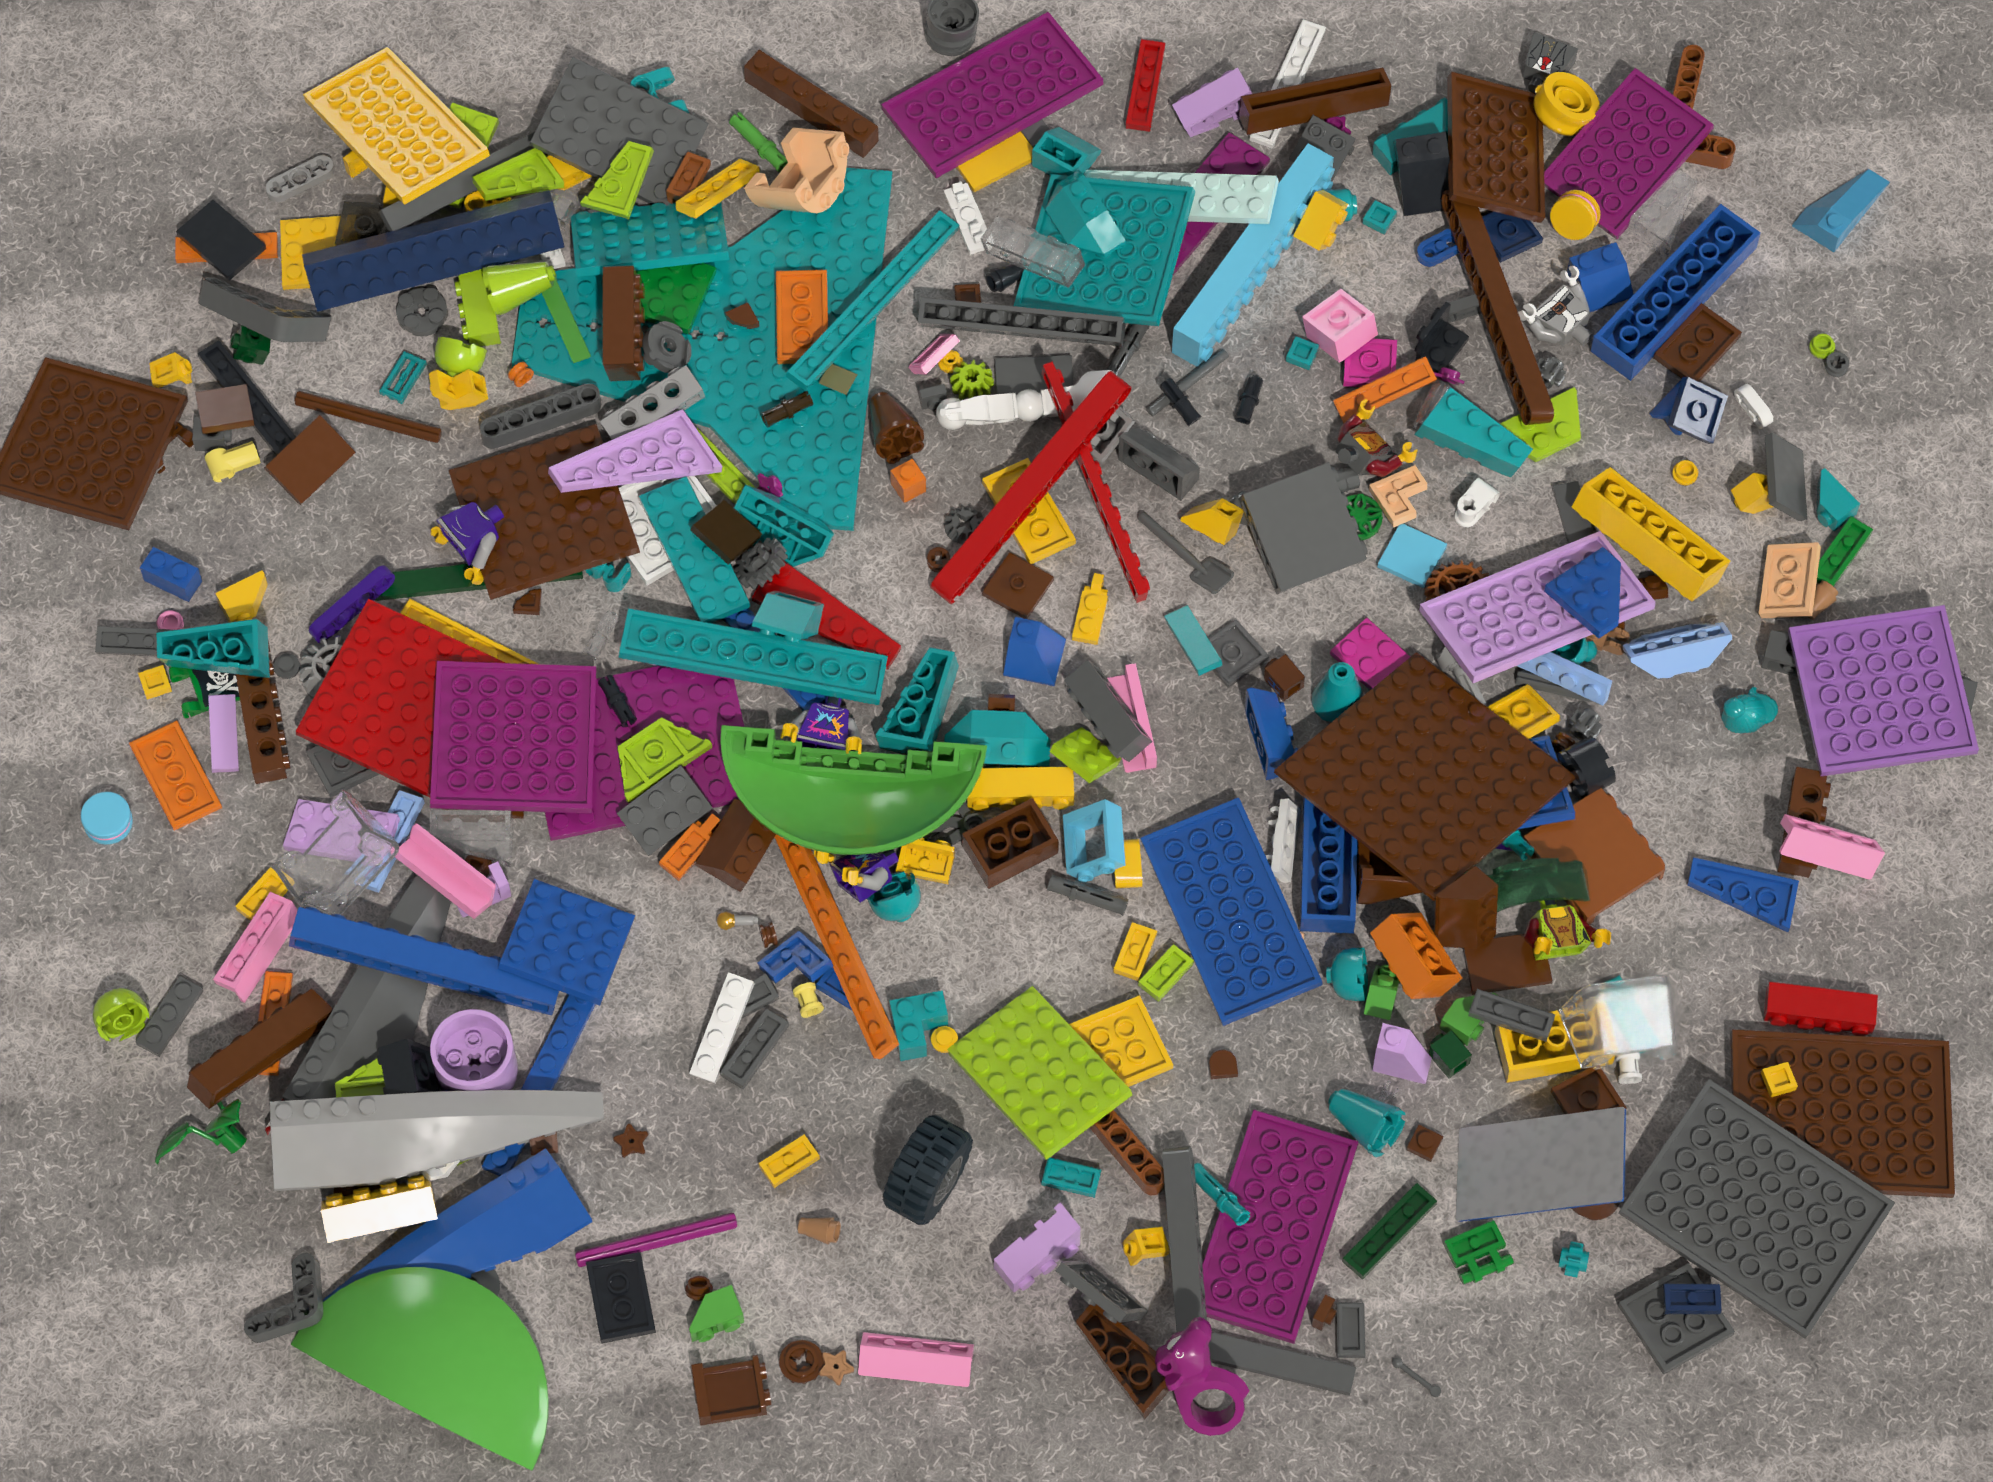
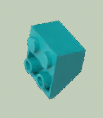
M1057 127L1046 131L1032 149V166L1050 176L1051 174L1070 176L1078 170L1084 174L1100 155L1101 149Z
M779 591L769 592L766 594L752 626L760 628V633L766 635L779 633L784 635L785 640L799 642L801 639H808V637L818 634L824 604Z

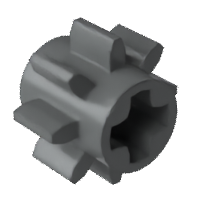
M1548 357L1546 361L1542 358L1539 359L1537 365L1546 388H1551L1553 384L1559 387L1565 379L1566 371L1563 370L1564 364L1555 357Z
M1585 708L1582 713L1576 710L1570 718V732L1579 740L1587 737L1596 739L1603 726L1599 723L1601 718L1595 711Z

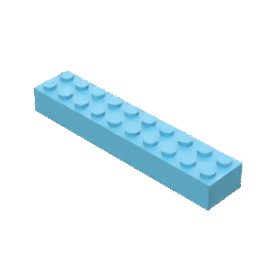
M1309 143L1305 146L1278 184L1270 223L1249 224L1173 328V354L1196 367L1202 361L1207 362L1213 353L1212 347L1216 342L1220 343L1224 339L1229 323L1234 324L1237 321L1242 305L1247 306L1250 303L1255 287L1263 285L1268 269L1270 267L1274 269L1280 260L1279 254L1283 249L1288 250L1294 239L1293 235L1315 191L1324 190L1327 192L1331 190L1333 186L1331 178L1335 171L1333 168L1334 157Z

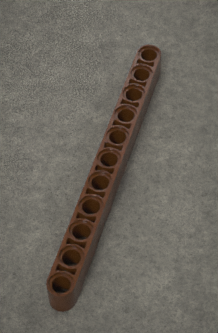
M1449 190L1444 191L1441 201L1445 216L1474 294L1477 296L1480 310L1521 420L1525 425L1551 423L1554 418L1553 404L1480 210L1475 206L1449 200Z

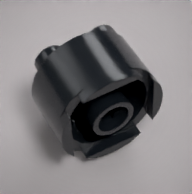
M1587 737L1558 753L1562 766L1575 776V780L1571 784L1579 800L1615 783V770L1613 766L1608 768L1605 761L1609 756L1595 738Z

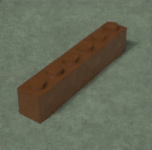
M758 50L744 65L745 82L817 129L844 132L849 149L862 158L878 143L877 125L761 50Z
M1382 67L1241 96L1239 118L1246 134L1249 135L1307 123L1313 115L1322 120L1389 106L1392 85Z
M312 988L304 994L299 993L292 999L290 1004L284 1008H277L268 1019L263 1022H257L248 1033L243 1036L238 1035L229 1046L223 1050H216L203 1064L198 1063L189 1071L187 1088L208 1109L212 1108L318 1034L333 1008Z

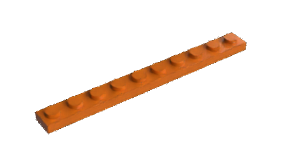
M776 834V842L825 951L832 961L834 971L869 1049L875 1059H882L896 1048L899 1042L813 852L809 848L792 843Z

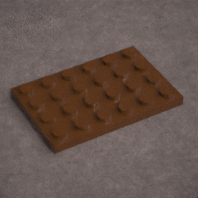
M1451 71L1447 77L1448 152L1450 160L1448 165L1449 200L1542 223L1545 219L1543 124L1537 117L1534 109L1535 93Z

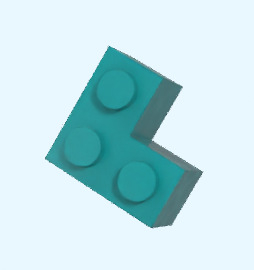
M943 990L889 1000L892 1025L899 1042L897 1048L900 1061L926 1057L927 1044L924 1031L937 1029L942 1026L948 1027V1013Z

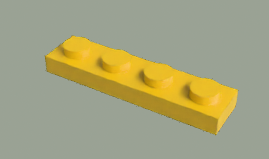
M738 159L676 201V211L696 219L746 185L756 173H760V167L743 159Z

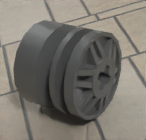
M931 0L929 2L924 35L927 44L932 50L941 55L957 56L962 55L975 43L979 19L977 2L975 0Z

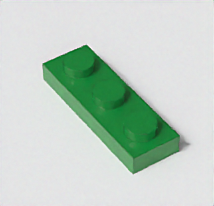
M1851 516L1819 560L1817 583L1820 584L1821 581H1826L1835 587L1871 536L1873 529Z

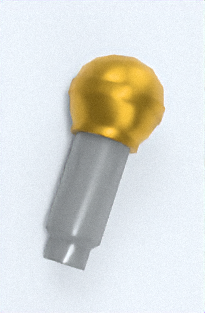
M722 912L717 917V924L723 930L731 929L734 926L758 924V916L734 915L729 912Z

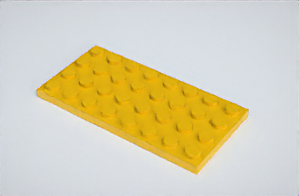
M388 47L303 94L305 102L404 205L490 156L488 148Z

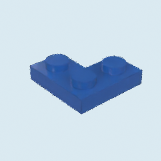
M800 931L796 932L757 962L760 970L767 974L775 984L795 968H798L810 981L814 982L833 967L831 959Z

